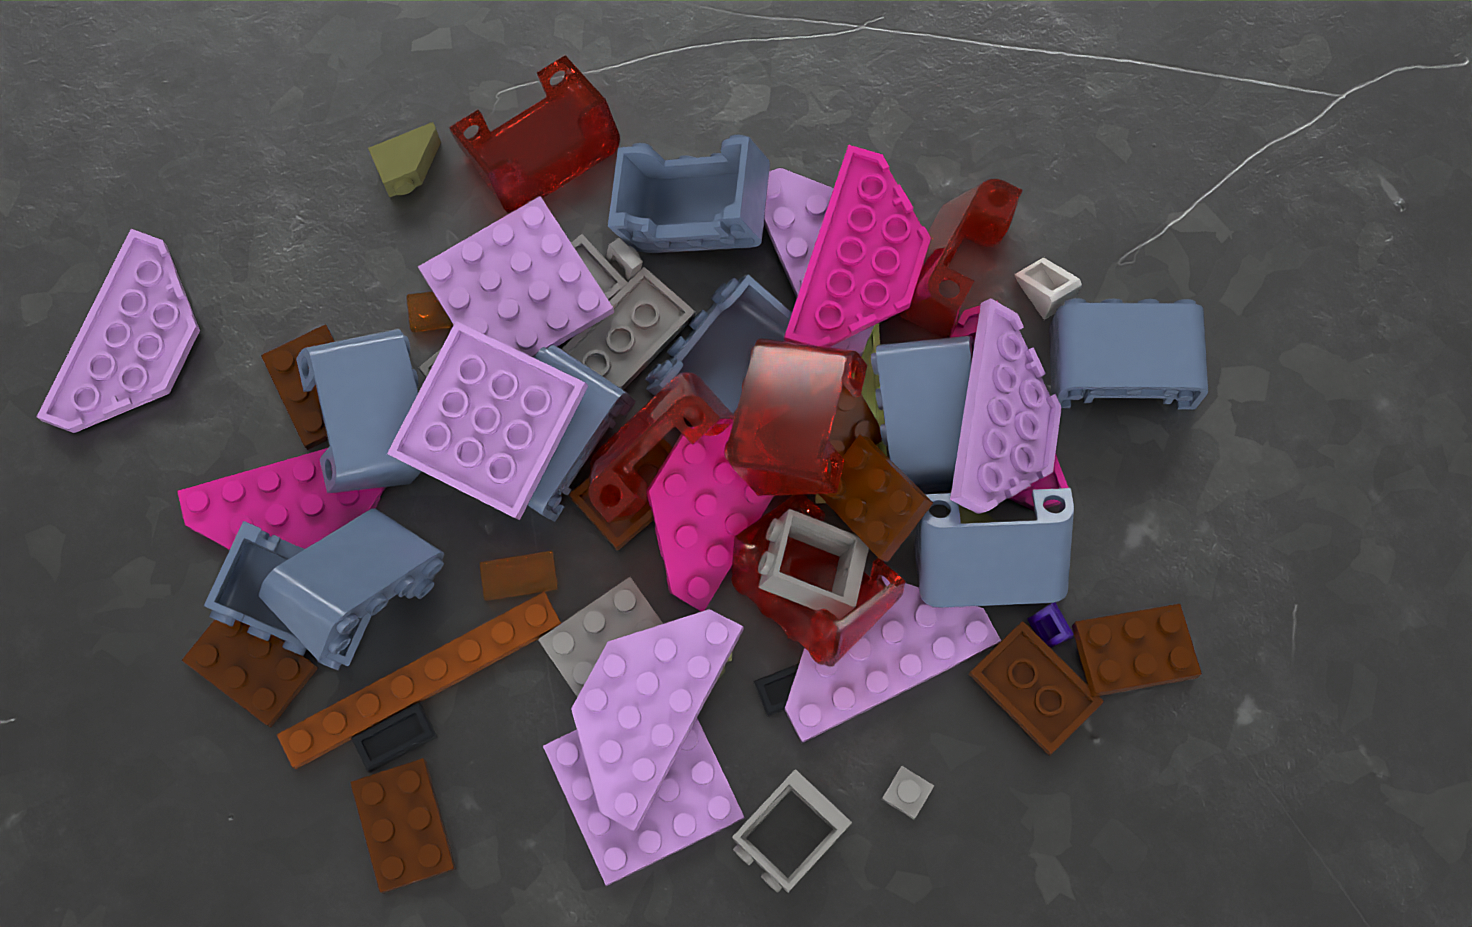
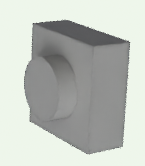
M620 238L609 244L605 259L629 282L641 270L643 261L638 252L633 247L627 246Z
M901 766L881 800L910 818L915 819L934 785Z

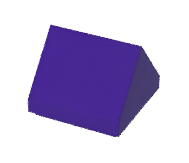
M1056 602L1049 604L1027 619L1033 631L1051 649L1074 637Z

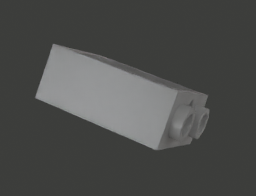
M788 509L779 519H773L766 535V539L770 541L768 552L766 551L763 554L758 566V573L762 574L759 588L837 619L843 618L856 608L869 549L867 545L857 535L792 509ZM788 536L840 557L832 593L779 572Z
M795 769L733 835L732 840L737 844L733 851L749 866L755 861L765 871L761 878L775 892L778 893L783 888L789 893L848 829L852 822ZM792 791L832 831L793 874L787 878L747 838L788 793Z

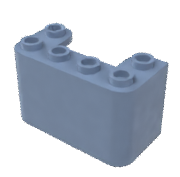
M732 135L729 139L722 141L721 153H713L710 157L696 158L685 155L674 160H664L653 150L652 146L645 143H635L632 147H620L617 152L608 227L626 244L644 253L759 246L762 243L770 161L752 139L744 135Z
M1074 298L1066 300L1064 305L1057 309L1049 326L1051 395L1056 394L1062 408H1070L1071 400L1082 398L1084 403H1091L1094 398H1162L1163 404H1171L1176 399L1177 409L1195 410L1208 394L1204 309L1201 305H1197L1196 301L1182 299L1174 303H1159L1156 299H1144L1137 303H1123L1120 299H1106L1101 303H1086L1084 299Z
M551 345L548 348L542 347L534 358L589 385L528 503L529 507L555 522L565 508L560 504L562 499L561 493L568 496L571 491L568 487L608 427L613 429L616 425L612 418L614 416L617 417L620 413L626 417L636 401L614 383L556 345Z
M243 521L204 606L212 610L209 615L210 618L232 627L235 620L250 625L247 633L266 641L269 640L271 635L285 640L283 648L303 656L307 648L258 595L264 579L271 571L305 549L282 540L278 536H269L270 534L262 531L261 528ZM368 613L360 618L358 624L349 635L351 642L344 650L336 655L330 652L319 661L317 660V662L335 670H339L341 664L349 667L371 615Z

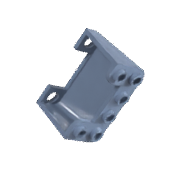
M746 275L738 280L732 278L727 284L723 283L710 298L714 301L713 305L707 312L702 309L689 324L692 331L685 339L680 336L667 351L671 357L662 365L658 363L645 379L649 382L646 390L696 426L748 414L743 409L780 362L791 359L800 348L799 346L784 342V336L792 312L750 275Z
M399 329L302 349L296 358L303 391H311L316 385L330 444L319 459L327 493L408 485L422 472L387 454L418 395V375L416 370L412 369L409 358L410 342L408 337L404 336Z
M972 336L877 345L876 353L871 354L872 369L875 375H879L880 388L876 389V401L878 408L884 412L885 424L880 426L883 444L888 446L890 460L924 494L952 489L975 344Z
M1071 488L1033 490L1032 497L1036 521L961 524L959 505L950 500L951 493L925 494L933 502L932 506L944 505L951 512L945 518H936L928 510L916 525L914 550L919 593L921 599L926 604L939 608L1054 603L1065 598L1068 593L1074 515ZM1048 500L1060 501L1059 513L1048 512L1043 506L1044 502Z
M375 508L365 512L277 566L264 579L258 596L319 661L330 652L336 655L344 650L351 642L349 635L358 624L360 618L368 613L371 616L377 614L386 606L388 600L395 595L399 597L405 595L408 599L414 596L420 599L425 596L434 586L433 579L435 574L444 565L442 562L444 552Z

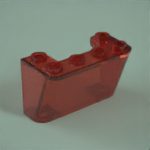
M566 55L537 72L546 97L490 132L479 110L474 111L449 127L459 147L508 213L517 210L539 196L543 199L614 154L619 147L620 134L606 99ZM565 71L561 82L555 85L550 84L551 77L556 72ZM472 125H477L479 128L476 135L467 139L463 135L465 130Z
M989 179L946 202L941 207L928 231L931 241L915 287L910 308L898 313L900 317L942 338L951 337L959 320L960 307L969 293L974 280L948 267L964 238L985 247L996 246L1004 239L1012 224L1023 192L1022 189L1000 179ZM945 280L954 281L959 286V294L954 298L942 296L938 288L941 282Z
M759 338L751 350V360L746 377L742 382V392L738 407L733 415V425L729 440L725 444L724 453L726 460L758 496L837 493L845 460L829 442L843 384L853 397H860L868 365L859 353L854 350ZM829 459H830V462H831V474H830V475H829V473H828V460H829Z
M690 372L678 374L592 456L589 474L590 501L608 523L631 519L648 502L646 491L649 486L633 467L674 427H677L687 440L694 445L704 435L716 436L721 434L737 418L696 374ZM684 418H686L695 429L688 427L684 422Z
M800 492L784 501L735 536L731 581L734 588L740 594L748 596L758 606L764 616L772 618L783 628L785 634L791 640L798 641L807 649L815 662L820 665L824 664L825 666L833 667L902 597L905 580L877 558L873 561L870 577L863 572L856 608L841 619H838L826 609H819L817 611L760 589L759 584L762 574L758 573V566L763 554L766 551L768 552L770 541L766 539V535L773 519H779L788 509L804 514L803 509H805L812 518L824 522L825 512ZM788 536L779 572L832 593L840 557ZM882 576L890 582L888 586L885 585Z

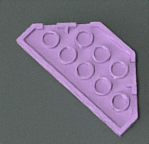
M777 168L769 171L764 224L797 298L834 188L783 168ZM874 326L821 351L820 353L827 369L830 370L861 358Z
M133 229L130 230L37 415L38 419L66 431L76 433L170 394L200 329L168 247L163 240Z
M991 298L982 302L980 306L950 500L977 514L991 510L998 503L1016 495L1031 486L1030 484L1053 472L1062 408L1056 394L1050 396L1041 376L1046 373L1034 347L1027 348L1019 331L1024 328L1019 315Z
M882 576L860 587L856 608L843 618L837 619L816 611L785 706V712L801 743H804L998 645L1001 639L984 608L978 606L932 607L921 599L919 587Z
M708 609L607 642L571 708L601 814L634 832L637 831L744 630L743 626Z

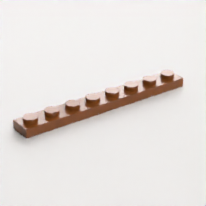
M544 591L278 733L277 737L292 768L298 769L352 740V737L418 702L420 703L538 640L560 625L561 621Z

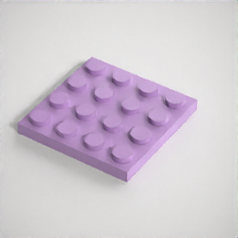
M541 196L418 266L422 276L453 325L458 321L533 358L542 347L559 346L614 313L611 303Z
M456 321L387 454L520 520L589 385Z
M696 718L636 832L600 813L577 730L543 745L606 886L745 819L698 718Z

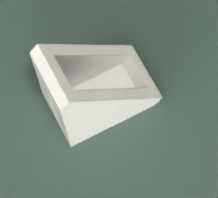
M1044 257L1014 274L1017 282L1044 320L1054 315L1057 309L1064 305L1066 300L1076 298L1082 286L1079 278Z

